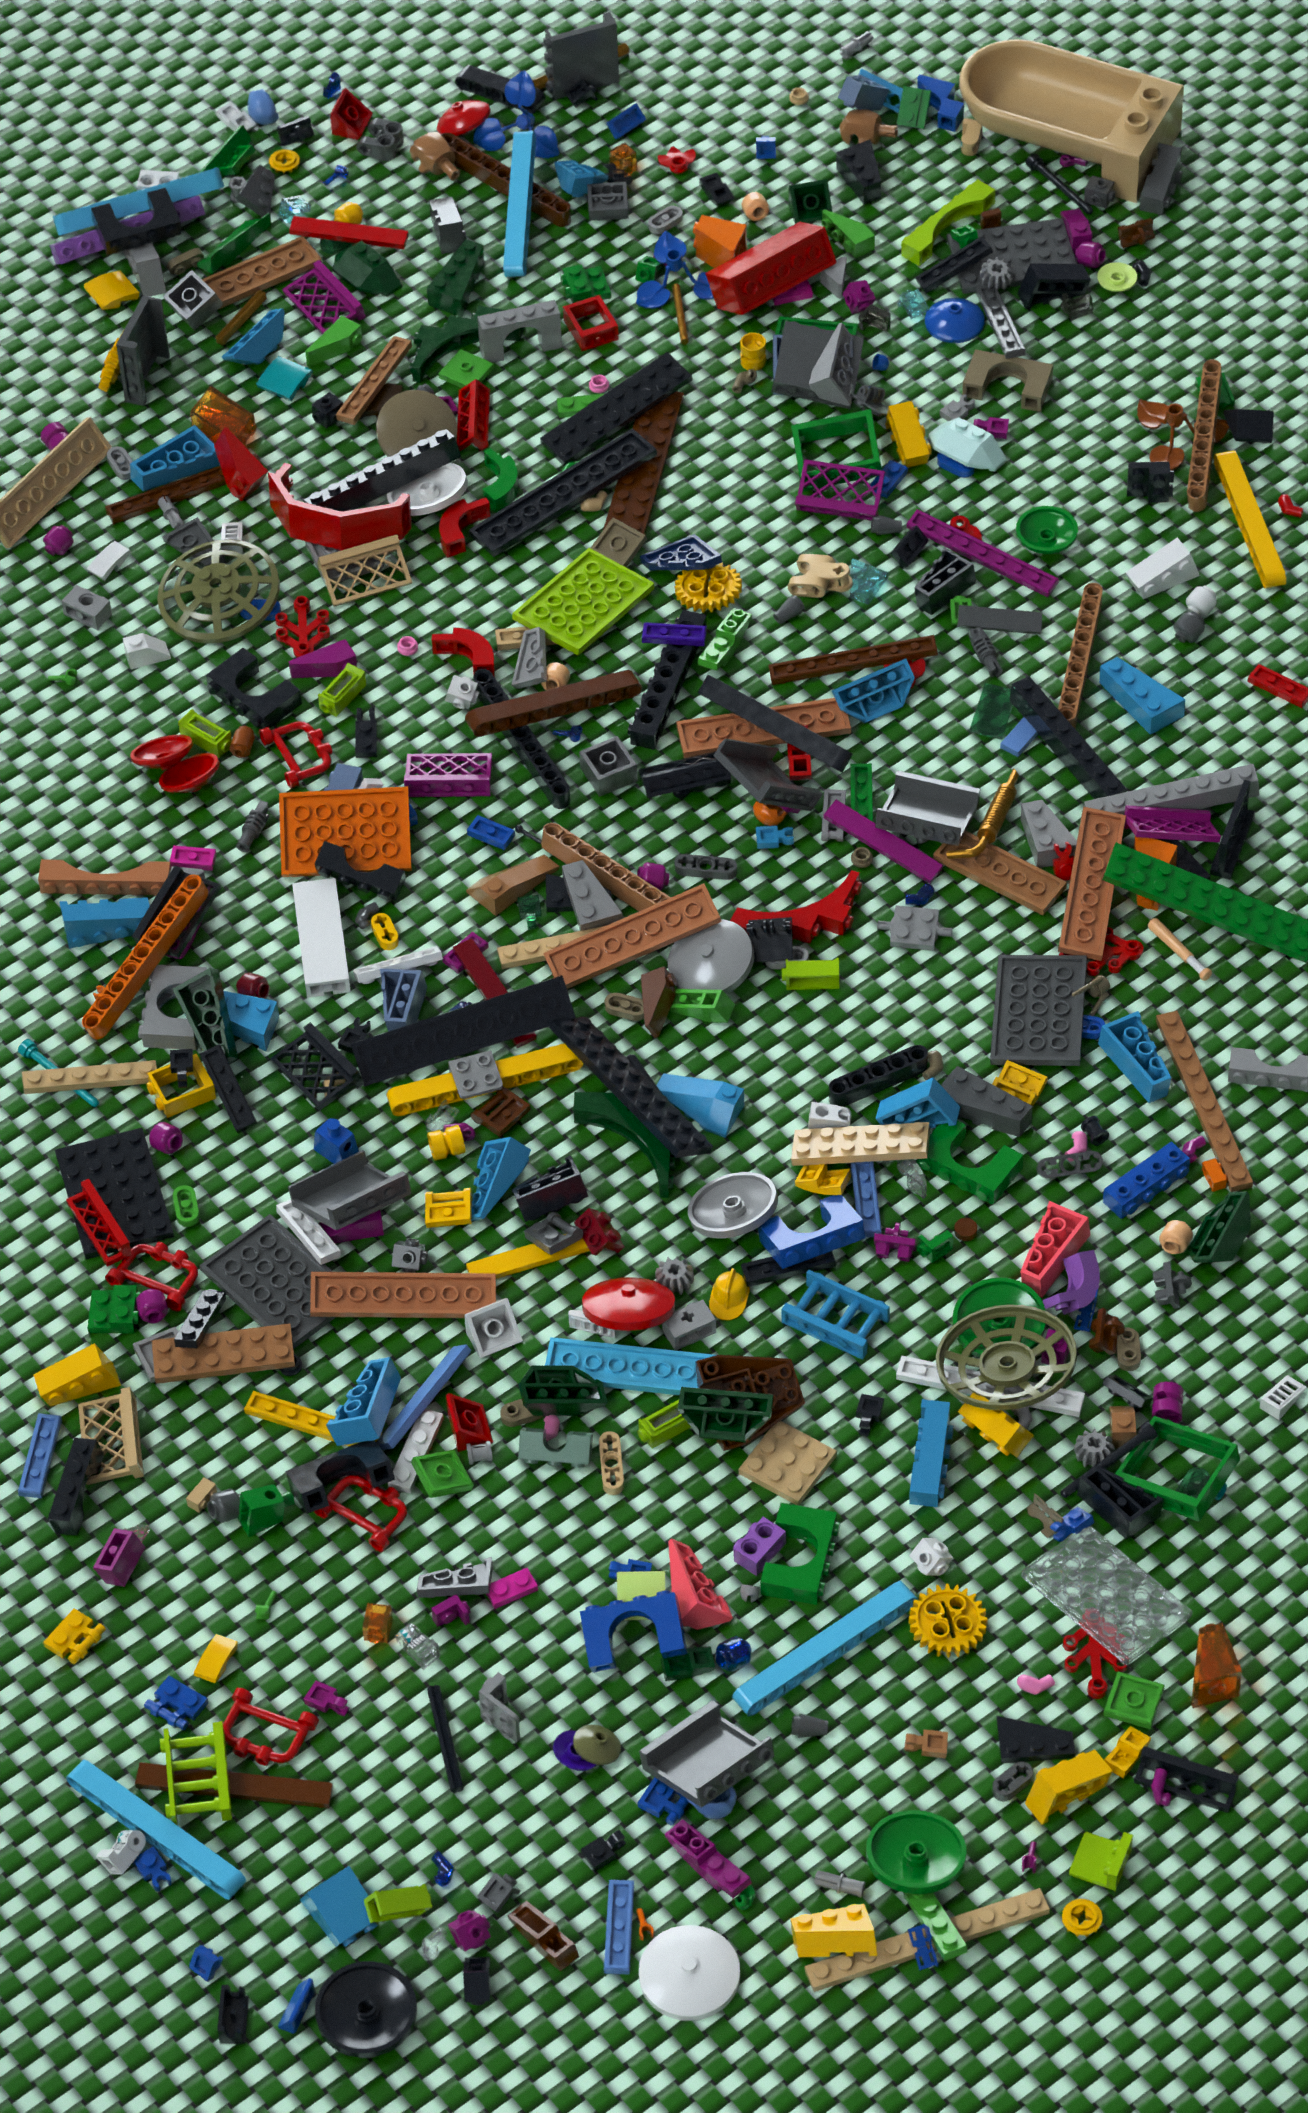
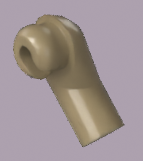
M749 369L739 373L733 384L732 391L734 393H741L744 385L755 381L757 372Z
M936 1050L928 1052L930 1067L922 1073L925 1080L935 1077L943 1070L942 1055Z

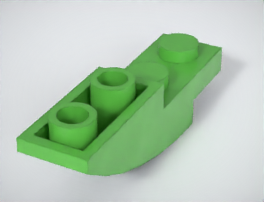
M733 608L716 629L714 639L699 656L698 665L716 671L720 666L725 667L739 646L751 621L752 614Z

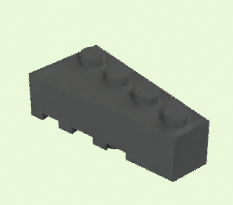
M956 1066L941 1084L960 1106L957 1119L961 1117L972 1120V1124L979 1126L981 1124L992 1126L993 1130L1020 1137L1032 1123V1105L959 1066Z

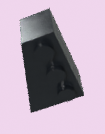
M871 139L837 151L836 170L861 202L867 204L880 199L881 179Z
M1030 263L1017 294L1024 308L1029 309L1033 304L1042 303L1045 305L1049 304L1050 300L1060 298L1062 301L1085 295L1091 279L1083 264Z
M944 547L938 560L935 559L932 569L929 572L926 571L914 587L917 607L933 615L948 604L950 599H954L955 596H959L976 583L974 564Z
M571 1155L566 1157V1162L559 1167H549L547 1169L549 1173L539 1179L537 1176H534L512 1189L525 1222L537 1220L544 1214L559 1211L566 1205L579 1203L584 1198L589 1197L580 1172Z
M1098 1465L1080 1477L1077 1495L1126 1540L1161 1516L1164 1503L1163 1498L1159 1496L1155 1498L1145 1493L1144 1488L1140 1486L1135 1488L1125 1483L1124 1478Z

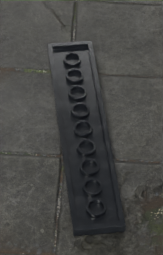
M632 428L469 529L470 536L495 557L657 456V449Z
M563 975L350 1044L360 1075L365 1083L364 1086H368L549 1027L552 1020H571L576 1018Z
M579 1017L571 1020L551 1021L549 1028L676 1158L711 1153L713 1145L604 1036L603 1032L599 1031L591 1023L590 1019Z

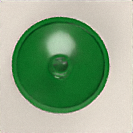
M990 1278L973 1284L962 1293L954 1307L953 1325L969 1314L993 1306L1025 1305L1044 1311L1045 1307L1039 1295L1028 1285L1010 1278ZM1016 1317L994 1318L979 1324L985 1333L998 1329L1014 1328ZM1026 1318L1024 1329L1035 1332L1043 1337L1046 1324L1035 1319ZM969 1328L960 1334L957 1340L965 1349L977 1336ZM1012 1336L991 1339L994 1344L1011 1341ZM1021 1338L1020 1343L1025 1344L1031 1350L1038 1345L1033 1340ZM981 1344L971 1354L980 1358L985 1347Z
M920 1810L901 1811L885 1817L873 1827L867 1839L866 1859L874 1876L886 1886L909 1894H928L948 1887L961 1875L966 1862V1843L958 1828L942 1816Z

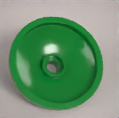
M1039 506L1029 509L1019 517L1016 524V536L1019 542L1027 549L1041 554H1054L1066 550L1075 542L1078 535V525L1075 518L1064 509L1054 506Z

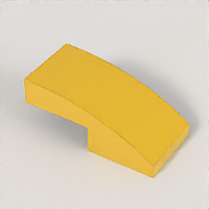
M216 1634L195 1668L194 1676L216 1683L226 1671L227 1662L237 1650L238 1641Z
M1130 1726L1118 1739L1117 1746L1104 1761L1113 1770V1773L1124 1778L1141 1757L1143 1747L1149 1745L1151 1737Z

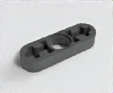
M681 854L674 861L675 871L681 876L730 880L737 875V863L731 858ZM703 864H709L712 866L708 870H703L700 868V866Z
M1096 1151L1048 1157L1038 1162L1036 1170L1040 1177L1046 1179L1093 1172L1101 1168L1103 1158ZM1090 1155L1094 1159L1097 1158L1098 1163L1094 1164V1168H1091L1090 1164L1082 1165L1084 1170H1080L1081 1164L1078 1156H1082L1081 1161L1090 1159ZM1067 1158L1073 1159L1076 1163L1073 1171H1067L1063 1166ZM1056 1159H1059L1061 1173H1057L1058 1169L1050 1170L1049 1175H1047L1046 1171H1042L1041 1167L1045 1166V1162H1048L1049 1165H1056Z

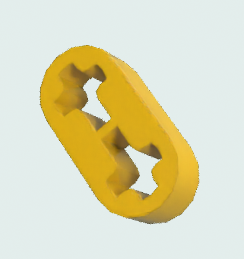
M385 913L375 914L371 919V926L380 947L388 951L395 949L399 944V939L390 917ZM380 922L385 925L384 928L381 927ZM388 935V937H389V939H390L391 941H388L387 939H385V936Z

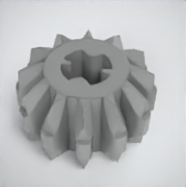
M998 257L995 260L989 258L987 263H983L980 271V279H982L983 285H988V289L993 287L996 291L1000 287L1005 290L1007 285L1012 283V277L1014 276L1011 263H1006L1005 258L1003 260H999Z
M678 1256L675 1260L667 1257L666 1262L660 1261L659 1268H656V1282L668 1287L673 1294L674 1292H679L682 1295L683 1289L689 1290L694 1281L693 1267L688 1265L686 1259L679 1261Z
M1095 1428L1092 1433L1085 1430L1083 1436L1078 1435L1074 1445L1077 1462L1083 1461L1084 1467L1088 1465L1094 1467L1113 1453L1115 1449L1111 1436H1106L1105 1431L1097 1433Z

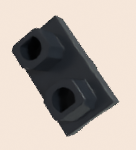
M309 116L277 126L282 146L297 141L302 142L305 138L314 135Z

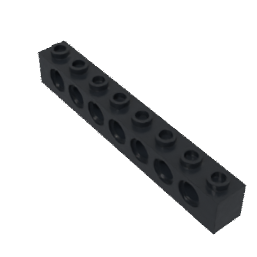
M682 610L680 617H676L674 624L707 626V615ZM667 644V647H663L661 660L655 665L654 676L650 677L648 681V690L642 695L641 706L636 708L635 720L628 727L631 745L655 750L699 646Z

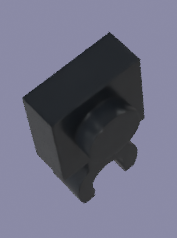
M357 1017L354 1020V1028L347 1027L340 1038L338 1049L353 1053L350 1043L368 1038L367 1033L371 1030L370 1021H367L364 1026H360V1018Z

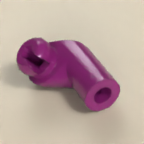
M1067 154L1062 155L1059 161L1063 167H1070L1075 164L1086 167L1088 164L1087 160Z
M1160 1768L1155 1770L1151 1789L1155 1803L1158 1806L1164 1805L1167 1807L1171 1802V1794L1164 1793L1168 1772Z

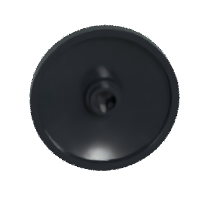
M357 1962L337 1970L324 1982L316 1998L315 2017L322 2037L332 2048L351 2057L371 2058L394 2050L406 2040L416 2022L417 2001L412 1985L397 1969L380 1962Z

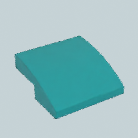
M278 356L266 368L256 385L260 389L292 402L299 388H304L313 371Z

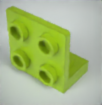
M1085 1832L1070 1867L1069 1875L1116 1891L1132 1851L1133 1835L1124 1832L1121 1840L1112 1841Z

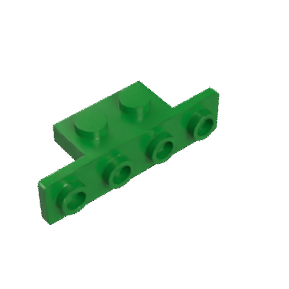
M240 125L200 172L219 168L221 175L232 176L239 173L240 168L250 160L251 155L256 151L252 144L248 145L251 142V137L243 125Z

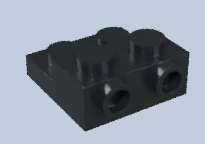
M1128 462L1127 497H1147L1148 502L1157 503L1168 502L1169 497H1173V485H1170V483H1174V470H1170V462Z

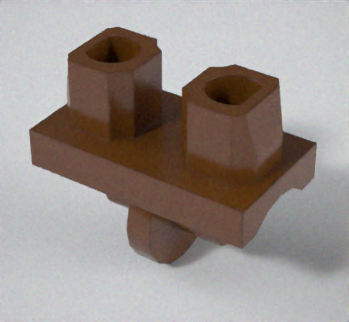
M1151 218L1138 220L1134 224L1118 227L1121 247L1126 248L1138 243L1143 245L1147 240L1154 239L1153 220Z
M1105 1308L1099 1309L1097 1319L1091 1323L1092 1331L1096 1334L1095 1338L1089 1340V1348L1096 1353L1105 1351L1112 1355L1116 1353L1117 1336L1124 1333L1125 1326L1119 1321L1118 1317L1108 1314Z

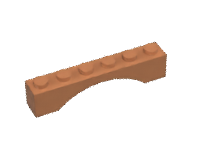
M41 859L38 882L40 892L47 894L156 896L170 874L171 865L170 862L148 861L128 871L99 874L77 869L64 860Z

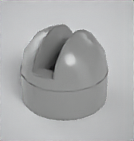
M741 1585L740 1596L745 1602L748 1596H751V1603L758 1599L760 1587Z

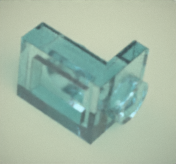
M300 196L282 198L278 216L288 224H291L295 214L299 215L310 212L311 204Z
M919 289L912 292L911 290L903 292L897 302L898 307L903 305L910 319L916 318L929 310Z

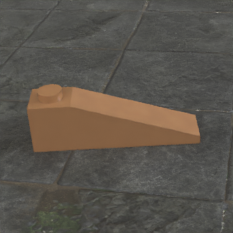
M544 854L483 877L469 887L466 893L497 916L544 881L546 874L552 875L559 869V865Z

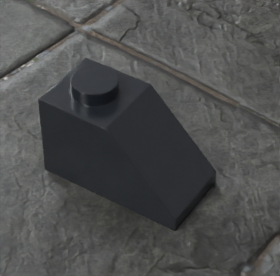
M490 1957L465 1958L463 1969L464 2001L470 2002L471 2005H483L490 2001Z

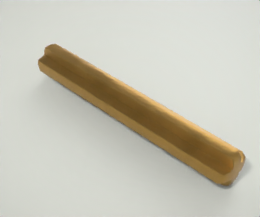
M258 290L217 334L215 338L218 344L224 345L267 299L266 293Z

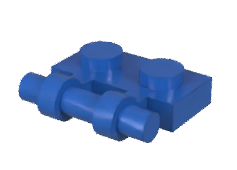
M168 1676L154 1693L155 1698L159 1701L154 1702L148 1699L144 1707L150 1710L153 1716L157 1718L162 1717L167 1720L168 1725L185 1730L189 1722L184 1720V1718L188 1717L194 1721L207 1706L208 1698ZM169 1706L175 1709L176 1712L172 1713L171 1711L167 1710V1707Z
M655 1777L637 1802L638 1808L658 1818L663 1811L668 1812L669 1815L665 1821L671 1826L682 1818L685 1813L684 1809L689 1803L686 1797ZM675 1794L680 1796L676 1804L670 1802Z

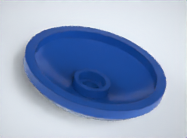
M947 298L938 301L928 309L925 315L927 331L934 338L947 343L969 341L977 337L984 328L985 318L982 310L973 302L962 298Z

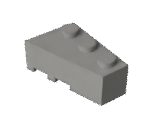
M1043 800L1021 803V823L1036 867L1053 866L1052 859L1058 858L1054 851V844L1056 843L1059 845V851H1063L1066 848L1065 842H1069L1072 847L1069 856L1075 855L1077 840Z
M583 860L562 866V875L580 931L607 926L623 919L620 909Z

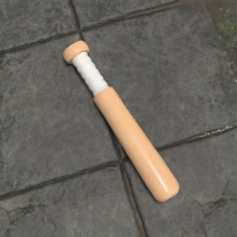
M1153 918L1149 921L1148 928L1185 963L1193 967L1199 973L1201 980L1205 981L1210 978L1212 971L1201 965L1194 958V954L1159 919Z

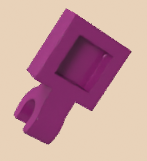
M989 417L988 421L974 419L973 425L991 433L994 438L1007 439L1009 419Z
M319 1681L314 1682L304 1697L305 1705L324 1713L331 1708L337 1714L345 1716L349 1710V1707L346 1706L348 1701L337 1696V1689Z

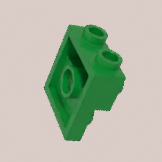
M582 264L563 268V274H560L562 286H566V297L571 299L572 303L600 295L602 300L611 298V291L601 266L583 269Z
M114 1285L113 1290H92L87 1326L88 1333L134 1334L135 1324H139L140 1321L136 1299L141 1292H138L137 1285Z

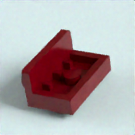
M588 1208L575 1220L574 1224L583 1230L582 1238L591 1254L597 1256L604 1248L619 1253L624 1248V1245L620 1240V1233L610 1223L612 1221L610 1216L604 1211L599 1212Z

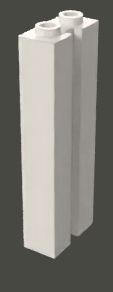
M330 878L292 883L307 998L324 996V992L333 991V995L351 992L336 879Z

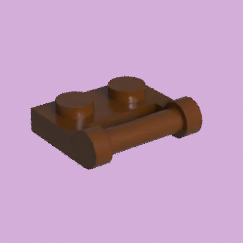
M504 1086L502 1089L497 1090V1094L479 1110H474L470 1115L475 1123L482 1124L499 1137L504 1135L531 1110L530 1104ZM502 1100L504 1101V1102H503L498 1108H496L489 1116H487V1114H488L494 1107H496Z

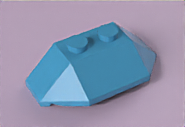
M575 160L555 162L560 187L572 195V197H583L584 193H588V184L604 183L608 180V175L586 164H578Z
M283 308L270 310L222 356V359L241 364L257 365L265 360V356L276 350L277 345L283 340L285 315Z
M903 659L832 690V693L841 711L867 723L903 707L915 677L907 659Z

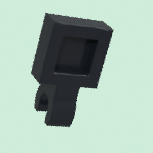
M613 162L605 164L609 172L606 173L608 175V180H606L608 183L626 182V185L632 184V176L627 172L617 169Z
M193 1049L170 1050L171 1073H177L178 1088H187V1072H193Z
M861 1394L856 1410V1418H861L859 1435L868 1437L872 1421L879 1422L884 1406V1398Z
M620 1830L611 1834L607 1841L600 1836L581 1848V1854L596 1872L616 1859L614 1851L626 1845L625 1837Z

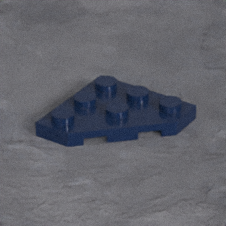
M695 534L640 556L641 563L649 570L712 569L717 564L722 563L721 555Z

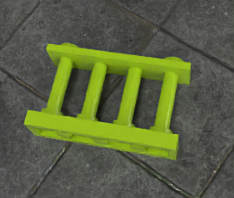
M222 1721L212 1722L213 1732H209V1735L171 1740L169 1729H163L164 1738L160 1739L161 1753L166 1754L170 1803L165 1804L166 1818L171 1819L177 1826V1815L216 1810V1813L221 1812L222 1821L232 1820L225 1732ZM203 1745L215 1747V1754H211V1757L173 1761V1749ZM211 1766L212 1769L216 1768L217 1775L211 1779L181 1783L174 1782V1771ZM214 1788V1791L218 1790L219 1797L214 1798L213 1801L176 1805L175 1793Z

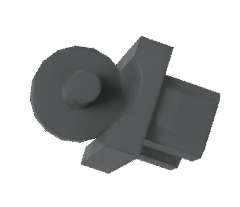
M1170 1261L1164 1262V1269L1153 1272L1156 1287L1166 1285V1288L1155 1291L1156 1301L1159 1305L1171 1303L1173 1309L1180 1308L1179 1293L1185 1294L1186 1289L1191 1287V1278L1184 1275L1183 1271H1179L1176 1274L1171 1269Z

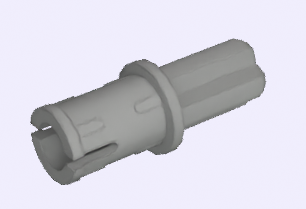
M867 31L858 38H852L851 42L839 49V51H842L840 55L847 59L855 52L862 51V47L873 40L871 32Z
M165 496V499L161 497L158 500V505L163 511V517L169 521L172 528L177 529L184 525L179 516V510L173 506L170 498Z
M819 1870L814 1879L815 1885L836 1890L838 1894L844 1892L861 1898L864 1892V1881L846 1878L844 1874L839 1876Z

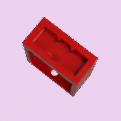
M600 295L563 306L564 322L581 351L619 340L618 324ZM599 312L605 324L582 330L576 319Z

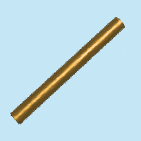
M673 284L672 290L681 344L686 345L689 340L680 285Z

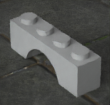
M1232 1047L1228 1082L1308 1092V1056L1299 1055L1294 1062L1277 1067L1262 1062L1253 1049Z

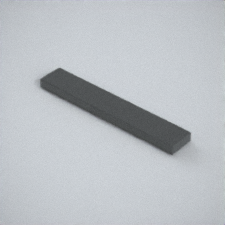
M988 285L976 287L977 297L1005 358L1025 356L1023 343L999 292L993 287L988 289Z

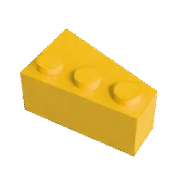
M912 401L889 406L885 420L886 429L891 428L893 433L890 438L892 442L896 441L898 447L896 451L902 464L906 467L928 463L929 455H931L930 444L926 443L924 438L926 436L924 426L920 425L918 420L920 419L918 408H914Z
M95 1343L33 1374L40 1397L50 1407L121 1386L113 1362Z
M1096 1750L1087 1753L1082 1752L1068 1761L1062 1760L1051 1768L1041 1769L1036 1774L1035 1782L1025 1805L1043 1825L1048 1822V1816L1057 1810L1060 1813L1068 1810L1066 1805L1075 1799L1081 1802L1104 1788L1113 1770Z
M852 1904L844 1908L827 1909L819 1913L802 1914L798 1917L790 1918L793 1942L798 1957H830V1952H845L846 1956H854V1952H869L870 1956H877L874 1928L864 1904Z

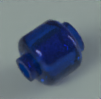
M731 1637L718 1644L715 1660L720 1668L730 1672L736 1671L750 1662L751 1646L741 1637Z

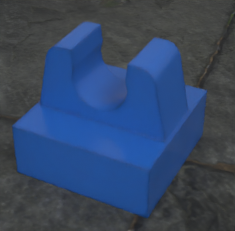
M762 136V138H756V159L776 158L775 137Z
M200 1945L195 1948L189 1968L205 1981H209L214 1978L215 1972L220 1968L223 1957H217L213 1954L211 1948L207 1949Z

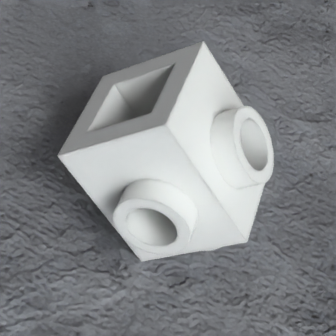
M453 675L445 701L452 703L457 708L469 709L471 702L475 703L479 691H476L478 683L469 677Z
M922 1538L909 1555L918 1565V1570L926 1576L942 1575L947 1571L949 1563L953 1560L947 1546L936 1538Z

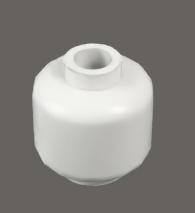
M1207 586L1194 588L1186 598L1187 611L1190 613L1196 612L1201 617H1206L1217 604L1216 593Z

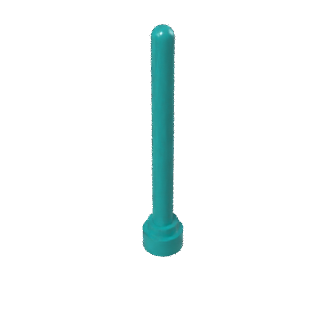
M25 1039L19 1045L18 1053L24 1058H33L46 1070L58 1069L56 1065L38 1052L37 1045L32 1040ZM86 1089L72 1090L91 1106L97 1107L99 1105V1100Z

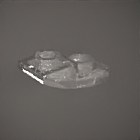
M914 1159L897 1160V1169L902 1175H907L909 1190L914 1194L917 1193L924 1199L927 1192V1182L919 1165Z

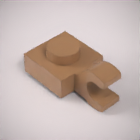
M924 1730L923 1736L906 1734L904 1750L914 1752L922 1749L921 1756L946 1758L948 1732Z

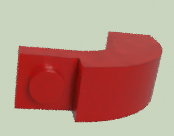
M486 497L468 504L465 499L459 500L452 504L442 515L439 524L442 550L447 558L466 552L465 537L461 532L463 528L471 523L490 517V503Z
M453 627V634H432L433 654H460L466 656L473 663V675L480 669H486L495 677L493 649L483 636L472 630Z
M787 743L789 781L811 780V756Z

